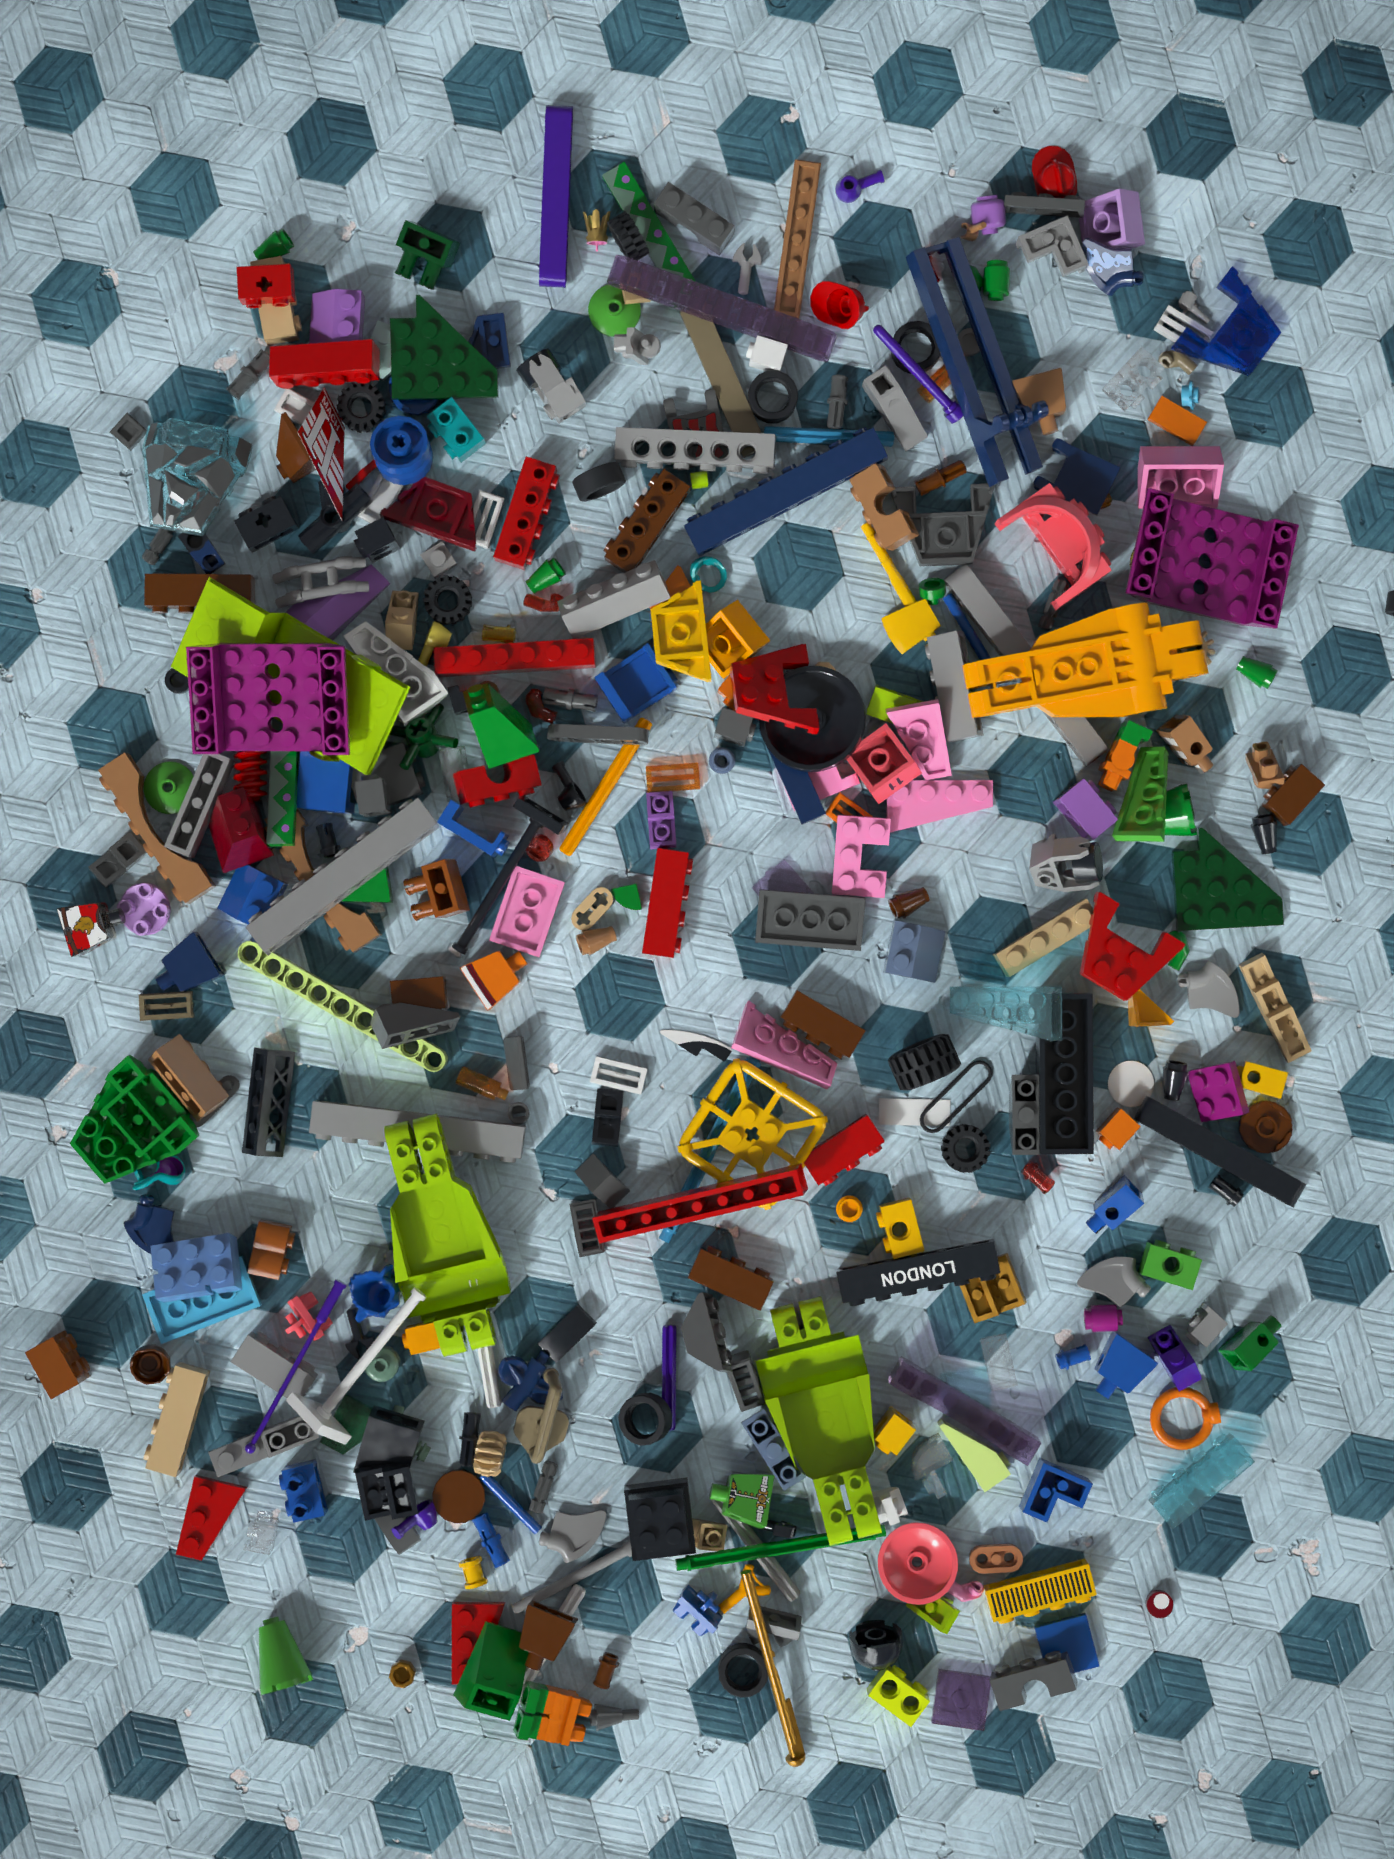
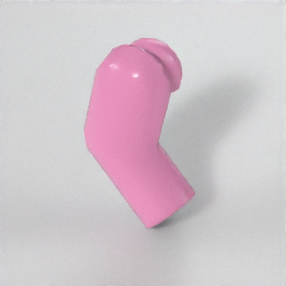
M954 1581L948 1593L962 1602H967L979 1598L984 1591V1587L979 1581H972L962 1585Z

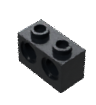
M384 517L355 531L357 539L353 541L363 558L368 557L372 563L400 550Z

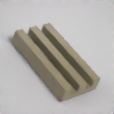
M193 991L139 994L140 1021L195 1018L193 1012ZM186 997V1002L145 1005V999ZM187 1007V1013L146 1015V1010Z

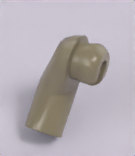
M1181 350L1165 351L1160 354L1158 363L1162 368L1180 367L1188 375L1198 366Z

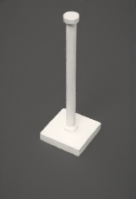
M414 1287L411 1290L412 1295L323 1405L294 1392L286 1399L288 1404L315 1433L345 1445L352 1436L332 1416L331 1411L420 1300L424 1301L426 1299V1295L419 1289Z

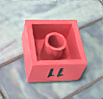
M887 723L863 739L853 754L846 759L878 804L922 774L916 762Z

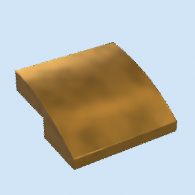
M1008 1253L998 1256L1001 1271L999 1274H996L995 1279L980 1281V1277L969 1279V1284L960 1286L974 1324L1027 1303Z

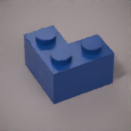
M1039 1457L1019 1507L1023 1513L1047 1523L1058 1498L1083 1509L1093 1483L1085 1476Z

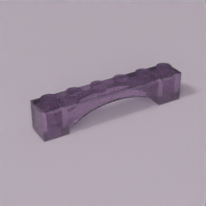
M903 1356L900 1357L888 1377L890 1385L953 1418L1027 1466L1041 1445V1441L1034 1434Z

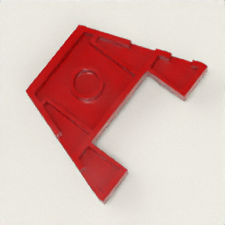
M806 644L731 663L730 676L736 713L767 722L770 719L783 722L785 727L795 729V726L808 729L807 733L818 734L819 722L816 708H789L783 669H796L809 665Z
M1096 892L1093 900L1095 902L1094 910L1089 921L1091 926L1088 940L1085 942L1080 975L1121 1000L1127 1001L1179 953L1185 944L1167 932H1162L1151 954H1148L1107 928L1120 903L1102 892Z

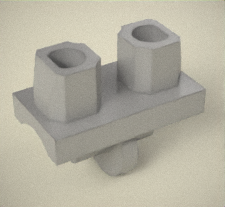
M627 327V334H615L614 351L622 352L624 358H632L640 365H648V358H653L660 352L661 343L659 339L651 334L644 335L635 327Z

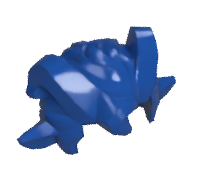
M392 1264L386 1265L382 1271L369 1270L364 1273H355L353 1277H350L348 1284L351 1287L352 1303L358 1308L355 1317L357 1322L360 1323L366 1317L371 1316L385 1318L390 1310L397 1308L400 1304L399 1296L401 1290L398 1283H395V1272L392 1271Z

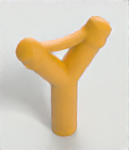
M745 1564L743 1571L751 1570L754 1580L760 1585L755 1586L757 1595H770L771 1587L764 1585L757 1579L753 1565ZM742 1577L739 1588L718 1605L724 1614L744 1597H747Z

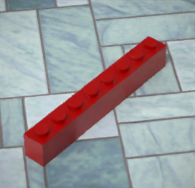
M800 1163L602 1210L592 1220L599 1243H604L803 1196L808 1190L802 1164Z

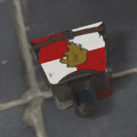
M106 902L57 908L71 957L83 956L116 938L114 926L123 924L126 921L121 908L109 911Z

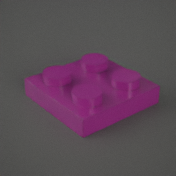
M1235 1061L1189 1070L1188 1078L1201 1122L1249 1113Z

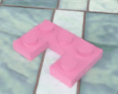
M838 814L832 894L885 898L887 871L860 869L862 844L889 846L891 818Z

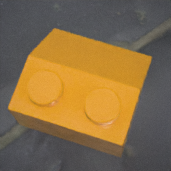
M738 599L721 609L706 623L709 661L723 679L730 675L731 663L752 658L770 642V639Z

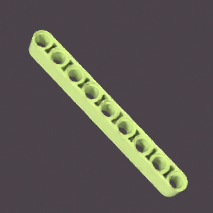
M246 941L239 946L238 958L242 963L378 1041L372 1026H362L359 1019L360 1015L364 1012H368L373 1016L375 1011L373 1008L276 952L268 956L255 941ZM249 946H254L258 951L257 957L252 961L247 959L245 955L246 949ZM273 959H277L281 964L280 971L276 974L271 973L268 969V964ZM296 972L301 973L304 978L303 984L300 987H295L291 982V977ZM319 985L323 986L327 991L326 997L321 1001L317 1000L314 996V990ZM340 999H346L350 1004L349 1011L345 1014L337 1010V1003ZM426 1039L416 1040L419 1048L414 1054L406 1050V1043L389 1047L431 1072L443 1069L448 1062L446 1052ZM432 1052H437L442 1057V1062L438 1067H433L428 1062V1057Z

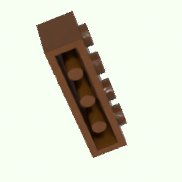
M663 469L661 474L657 472L654 474L648 484L651 488L646 496L642 494L639 496L633 506L636 509L631 518L628 516L624 518L618 528L621 531L616 540L611 538L603 550L606 553L604 556L605 561L623 573L637 568L642 563L690 492L689 485Z

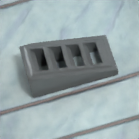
M596 1199L570 1203L579 1257L604 1253L606 1251L605 1244L599 1243L597 1234L581 1236V1232L594 1230V1224L579 1226V1221L592 1219L598 1213ZM592 1208V1213L577 1216L578 1210ZM598 1241V1245L585 1248L583 1246L585 1242Z
M746 1350L733 1354L732 1372L727 1374L741 1412L765 1405V1397L749 1351ZM748 1372L750 1373V1375H748V1376H745V1377L736 1379V1376H739V1375H742V1374H745V1373H748ZM750 1383L754 1384L753 1386L741 1390L739 1389V1387ZM757 1392V1396H754L746 1400H743L742 1398L743 1396Z

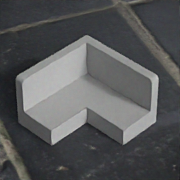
M1068 215L1019 236L1015 244L1017 249L1022 248L1028 263L1053 253L1062 277L1076 271L1080 274L1088 266L1087 259Z

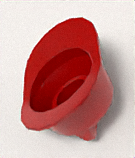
M1047 146L1040 149L1032 161V174L1037 196L1039 194H1051L1054 198H1064L1067 195L1076 196L1077 178L1071 155L1065 149L1058 146Z
M832 281L818 283L810 296V305L813 314L818 320L841 329L853 327L861 319L864 312L869 310V306L865 305L864 297L860 291Z

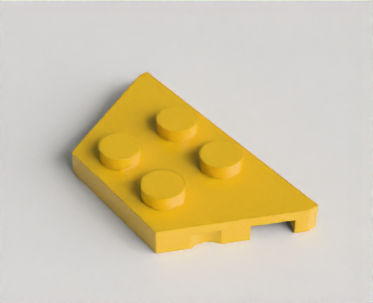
M700 580L694 582L691 587L683 592H678L671 596L665 603H660L650 609L656 664L705 682H711Z

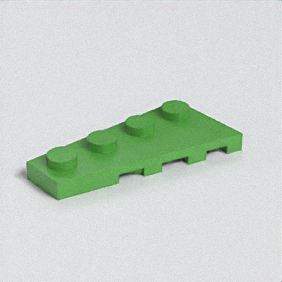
M1140 747L1112 834L1116 841L1165 842L1168 751L1165 747Z

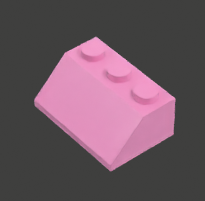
M1140 446L1138 461V509H1143L1147 488L1174 494V499L1217 509L1224 469L1220 446Z

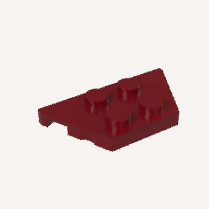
M424 477L418 482L413 483L409 490L402 492L397 497L398 500L390 507L384 508L380 512V517H384L385 520L474 552L477 549L472 494L464 490Z

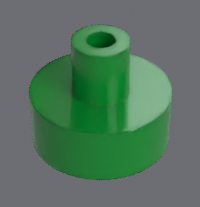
M940 578L922 580L919 583L920 597L928 600L929 605H937L939 599L946 594L945 581Z

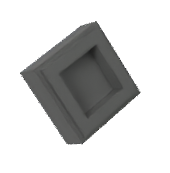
M126 413L112 428L110 433L132 451L148 431L131 415Z

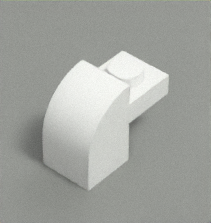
M890 1487L872 1492L880 1524L886 1521L889 1522L890 1526L900 1522L899 1516L908 1514L898 1487Z

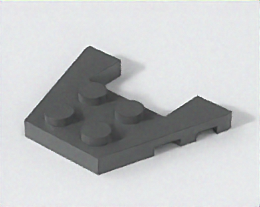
M971 484V511L919 514L916 513L915 487H895L896 489L891 492V496L897 510L900 509L908 512L919 533V536L910 540V544L920 567L973 564L995 486Z

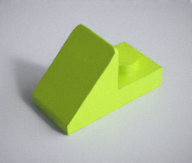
M945 1596L928 1604H906L909 1609L945 1634H948L960 1612L959 1609L953 1606V1601Z

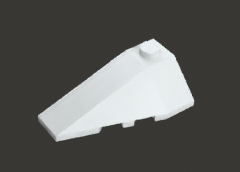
M363 622L344 635V638L356 655H363L381 666V670L410 686L397 716L404 727L413 719L421 718L449 694L431 669L417 661L407 651L405 652L368 622Z

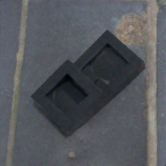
M597 1088L592 1145L618 1147L624 1091Z
M578 1304L540 1340L538 1345L557 1363L597 1322Z

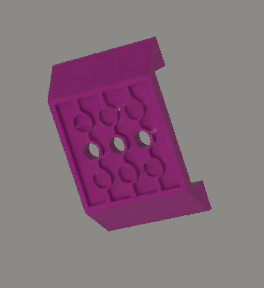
M1147 488L1125 593L1145 603L1229 623L1277 629L1299 524L1278 519L1263 521L1174 499V494ZM1206 529H1212L1215 532L1216 538L1213 543L1205 540L1204 532ZM1202 554L1207 555L1210 559V566L1207 569L1202 568L1199 564V557ZM1196 580L1202 581L1205 585V591L1202 595L1197 594L1193 589Z
M217 643L186 647L193 754H220L224 751H322L323 755H350L345 646L330 643ZM271 663L277 664L280 668V675L277 678L272 677L268 672V666ZM272 690H276L281 694L282 700L280 704H274L270 700L269 695ZM273 717H279L282 720L283 728L281 731H277L271 726Z

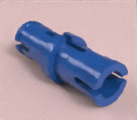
M482 1513L472 1519L482 1539L480 1543L489 1553L494 1567H500L510 1561L500 1541L502 1537L493 1527L488 1513Z

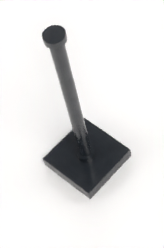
M526 796L518 797L513 807L530 817V824L460 939L452 945V948L464 955L468 951V944L539 828L546 827L559 835L564 833L569 825L568 822Z

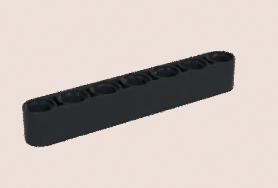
M1148 1096L1145 1097L1134 1117V1120L1293 1208L1306 1186L1302 1181Z

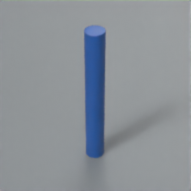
M952 593L944 597L945 604L964 632L980 660L990 659V655Z
M492 1476L479 1477L534 1535L539 1532L542 1526Z

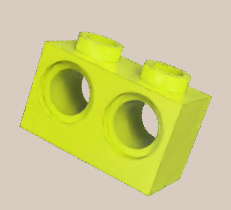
M893 1665L892 1668L889 1666L879 1671L866 1688L868 1696L912 1727L930 1702L928 1694H926L928 1690L917 1681L911 1683L905 1678L906 1673L896 1665ZM886 1680L896 1682L892 1690L883 1689L882 1684ZM908 1696H915L917 1702L913 1706H906L903 1703L904 1699Z

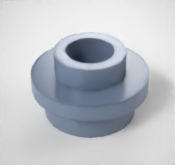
M717 748L709 756V765L714 772L726 774L733 769L735 756L727 748ZM718 757H726L727 763L724 766H720L717 763Z

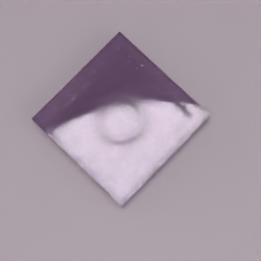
M938 1668L931 1723L984 1731L991 1676Z

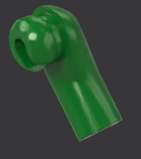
M1173 930L1169 934L1183 942L1185 946L1167 965L1179 971L1190 949L1186 935L1183 932Z

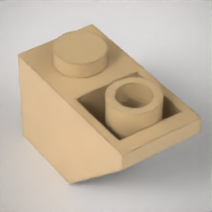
M404 590L392 591L385 621V636L401 649L412 650L416 634L419 593Z

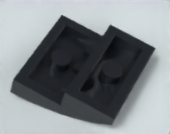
M381 1464L354 1469L365 1521L389 1515L394 1520L418 1514L408 1464Z

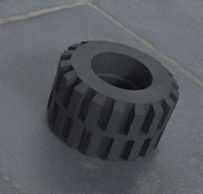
M939 1034L897 1051L887 1060L900 1090H912L929 1084L956 1071L961 1065L949 1034Z

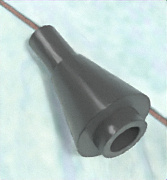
M594 1704V1709L591 1710L589 1715L590 1725L595 1726L596 1731L619 1724L622 1721L639 1720V1709L622 1710L621 1708Z

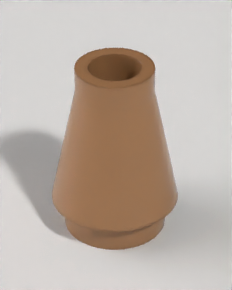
M609 926L606 928L583 930L581 934L576 935V941L581 954H589L590 956L608 944L617 941V937L613 927Z

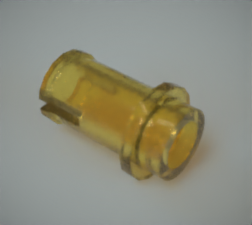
M508 624L507 627L483 625L482 641L515 643L516 628L511 627V625Z

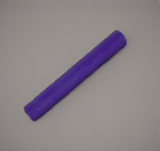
M663 1325L662 1398L671 1409L672 1424L669 1431L675 1430L677 1327L675 1325Z

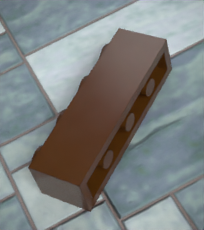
M145 574L144 606L152 609V613L164 614L168 613V609H179L178 613L193 614L209 577L255 604V578L251 574Z

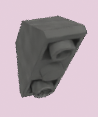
M1038 1074L1011 1076L1009 1131L1012 1155H1039Z
M699 1293L681 1326L687 1353L719 1372H732L731 1364L733 1359L730 1350L725 1345L724 1338L726 1337V1332L723 1324L719 1322L717 1314L719 1312L718 1302L712 1294Z

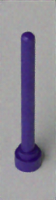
M882 325L874 326V334L943 406L944 416L949 422L953 424L963 417V413L958 401L955 399L951 400Z

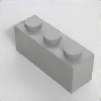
M257 1331L255 1334L251 1332L247 1335L230 1362L278 1392L295 1362V1359L292 1358L293 1353L282 1346L275 1347L269 1343L270 1338L263 1333ZM302 1360L282 1396L288 1398L294 1392L304 1397L318 1376L314 1372L315 1367Z

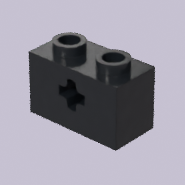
M276 496L267 498L262 502L263 506L255 510L252 508L246 509L238 514V519L234 520L246 546L252 553L299 529L285 500L281 496L278 498ZM264 517L269 520V526L266 528L262 525V518Z

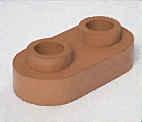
M1010 1543L978 1545L971 1550L969 1562L973 1570L981 1574L1014 1572L1021 1567L1023 1555L1016 1545ZM1006 1553H1012L1013 1558L1010 1561L1004 1560ZM980 1554L987 1556L984 1562L977 1561Z

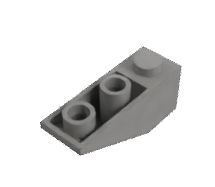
M886 365L864 379L863 389L891 431L894 432L895 437L905 452L928 438L902 388Z

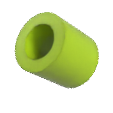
M707 471L690 473L692 489L709 487Z

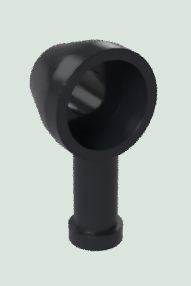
M561 761L555 764L552 769L557 773L565 787L557 797L563 809L569 811L586 805V798L578 785L573 782L565 768V763Z

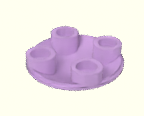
M138 883L131 886L123 894L121 901L117 905V910H119L124 925L139 936L152 935L162 930L167 924L171 912L170 902L165 892L160 887L151 883Z

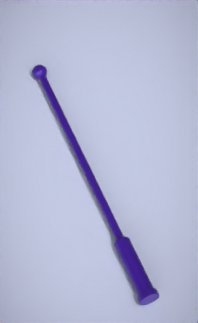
M335 1279L329 1295L316 1316L317 1322L252 1441L245 1446L247 1453L252 1454L255 1452V1444L322 1323L326 1322L343 1289L347 1287V1284Z

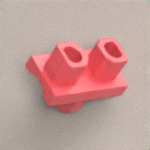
M308 1292L300 1297L295 1296L287 1302L299 1319L297 1321L292 1312L285 1317L291 1325L285 1329L287 1334L295 1331L299 1338H302L306 1335V1332L301 1327L303 1325L310 1335L317 1319H313L308 1310L318 1304L312 1292ZM329 1317L325 1323L321 1324L313 1341L324 1336L323 1332L331 1326L333 1322Z

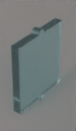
M986 1368L940 1374L942 1393L939 1396L943 1399L945 1418L991 1412L989 1400L991 1389L988 1388Z

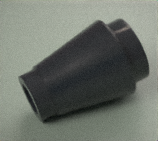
M1273 814L1253 817V824L1250 826L1261 849V854L1276 852L1277 820H1274Z
M1174 1060L1166 1061V1066L1163 1067L1165 1099L1180 1100V1095L1189 1073L1187 1063Z

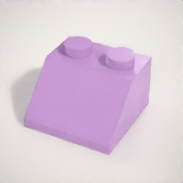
M1117 189L1085 201L1084 218H1079L1082 242L1085 238H1091L1115 249H1133L1145 245L1139 192Z

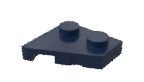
M504 313L477 316L472 336L468 342L496 369L511 367Z

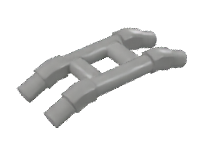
M352 556L337 557L333 560L307 565L290 566L281 572L273 574L272 578L275 584L296 578H301L302 590L291 591L275 600L276 606L283 608L288 605L304 602L305 600L326 596L369 592L368 581L355 582V580L338 582L337 569L365 568L366 558ZM327 572L328 585L313 588L311 574Z

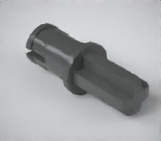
M833 375L831 378L830 398L827 399L829 404L827 426L831 429H840L843 426L844 407L848 404L846 400L848 377Z

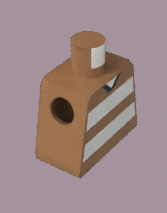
M1176 714L1156 730L1182 764L1194 765L1200 774L1207 772L1213 767L1214 764L1207 756L1213 749L1191 716Z

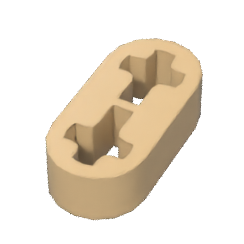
M603 887L594 889L574 910L571 920L577 929L589 930L608 911L613 904V895L610 890ZM604 892L607 893L606 900L608 904L606 906L600 904L594 909L592 905L597 901L595 895L597 893L601 895ZM591 909L593 912L588 917L590 923L588 925L584 923L578 925L577 921L579 918L577 914L579 912L584 914Z

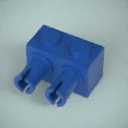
M316 1459L285 1466L281 1470L282 1474L279 1475V1483L282 1491L286 1490L288 1500L285 1501V1508L288 1517L292 1516L293 1523L325 1516L328 1508Z

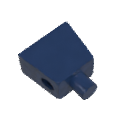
M192 932L161 960L167 971L155 977V980L163 991L176 984L181 992H185L220 978L224 973L200 934Z

